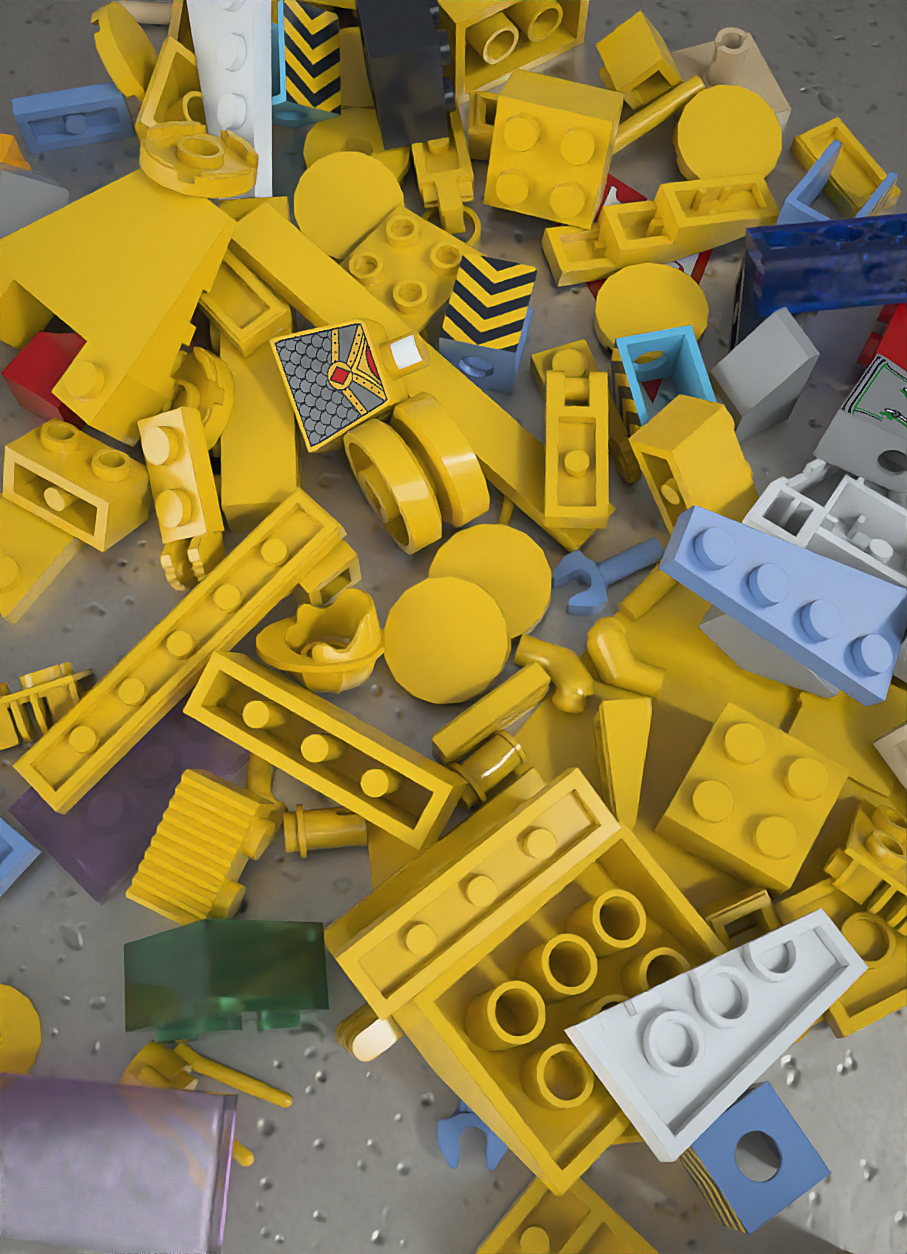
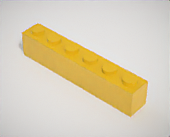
M287 196L219 200V208L230 215L236 222L267 201L292 223ZM244 264L289 311L292 323L271 339L296 333V309ZM210 321L213 354L220 355V358L229 365L234 379V402L228 422L217 442L212 447L214 457H221V474H213L220 511H224L231 533L251 532L298 486L302 489L300 426L270 341L268 340L247 357H244Z

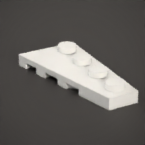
M186 0L208 134L220 137L221 130L234 132L248 141L259 155L256 185L245 194L231 198H219V200L272 197L271 0Z
M821 908L564 1029V1031L660 1162H673L869 967Z

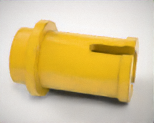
M497 730L491 739L462 764L459 765L453 762L447 767L450 771L469 781L457 803L464 810L468 811L474 805L482 806L487 802L486 794L516 767L527 761V755L521 745L506 730Z
M296 804V811L283 812L286 853L300 852V858H307V851L357 845L363 847L368 845L366 819L345 806L303 810V804Z

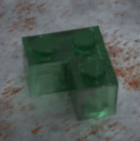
M203 919L124 944L125 1032L154 1031L155 1044H175L199 1040V1036L242 1031V1020H257L258 1033L300 1029V1015L329 1010L323 922Z

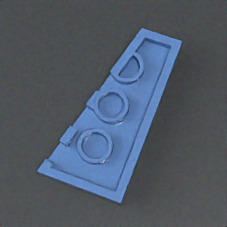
M697 505L679 515L658 567L660 570L867 707L885 701L907 626V589Z

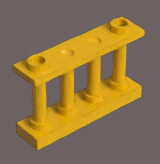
M530 767L317 935L379 1019L384 1022L620 830L621 826L578 767H569L549 784L544 782L534 767Z

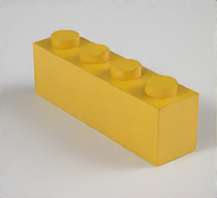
M214 651L183 710L185 714L418 850L438 841L469 782L243 653Z

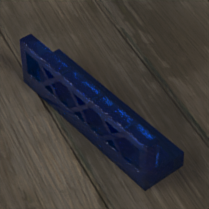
M907 213L746 228L744 245L757 266L752 306L758 317L770 316L783 307H786L790 314L907 303ZM774 247H786V248H779V249H771V248H774Z

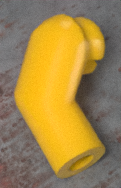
M604 616L596 620L593 627L587 633V650L599 677L608 684L657 699L666 669L634 658L625 636L627 629L620 619L613 616Z
M523 634L515 654L514 664L525 667L530 662L534 663L537 661L557 686L552 698L554 706L569 713L583 711L587 705V696L593 695L594 680L578 655L571 649Z

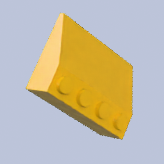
M622 819L617 821L621 826L620 830L392 1014L434 1072L556 1196H562L631 1124V1121L581 1055L564 1029L728 952L727 948Z

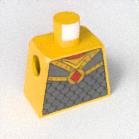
M367 318L354 319L282 335L269 340L309 453H332L344 447L343 437L346 432L372 418L382 422L391 418V411L394 407L409 399L402 377L430 365L427 349L417 331H412L389 341L382 324Z

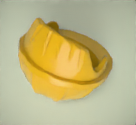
M345 588L337 599L326 607L316 608L308 603H302L297 607L295 616L265 626L256 636V653L264 663L279 670L287 671L295 680L306 686L311 692H328L337 695L342 691L360 686L369 678L377 658L384 653V630L380 628L371 595L357 588Z

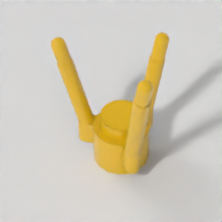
M154 1039L146 1044L130 1062L120 1080L119 1087L136 1100L132 1110L155 1129L200 1186L205 1190L212 1189L215 1185L213 1175L167 1116L172 1117L178 1112L243 1167L253 1164L254 1155L235 1136L189 1099L198 1083V1080L190 1074L191 1071L198 1072L283 1108H287L292 1104V1096L270 1086L268 1083L201 1056L183 1041L171 1050L160 1040Z

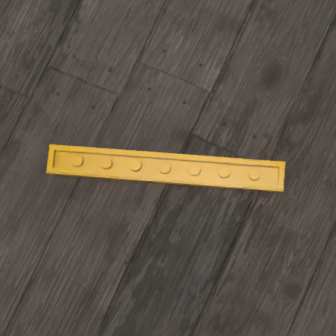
M267 201L237 221L227 248L316 328L354 319L367 318L382 324L389 341L414 331ZM422 338L428 352L430 365L402 377L408 397L411 398L422 391L433 395L448 410L461 428L475 453L484 477L567 551L571 553L579 550L599 529L544 527L545 446ZM610 503L609 519L616 510V508Z

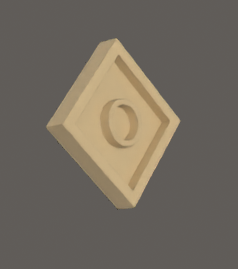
M728 27L716 34L715 41L670 52L683 81H686L693 75H698L706 89L716 85H738L759 94L774 110L780 126L787 123L791 107L750 32ZM682 110L672 116L675 123H677Z

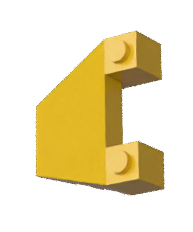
M139 168L0 239V340L22 351L39 331H43L56 314L81 335L87 343L51 392L89 426L134 447L140 439L137 421L157 415L170 397L176 381L169 377L181 344L188 347L196 329L190 323L201 293H210L237 222L208 199L182 194L166 188L148 177L143 169Z

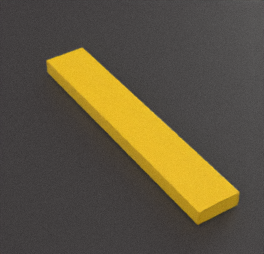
M298 486L12 766L55 812L65 815L198 683L214 651L229 652L347 535L344 527Z

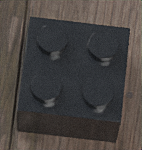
M355 0L366 74L384 150L449 137L446 113L455 112L456 108L450 77L443 78V74H445V67L451 66L452 62L446 29L436 31L437 28H441L437 0Z

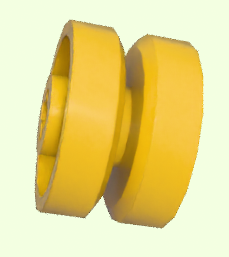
M422 391L396 405L391 411V426L376 418H372L346 432L344 435L345 451L363 494L387 533L409 555L441 538L442 520L458 528L489 511L490 496L485 477L475 453L448 410L433 395Z

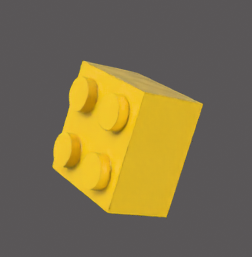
M514 68L498 96L483 204L590 230L603 199L625 94Z
M728 701L710 729L656 825L654 832L745 886L766 889L772 901L791 888L852 769Z

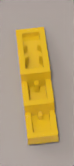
M761 172L660 184L654 200L602 206L598 221L593 222L590 230L572 225L545 228L541 245L556 285L561 287L607 279L612 274L629 265L646 262L667 264L724 245L775 224L780 211Z

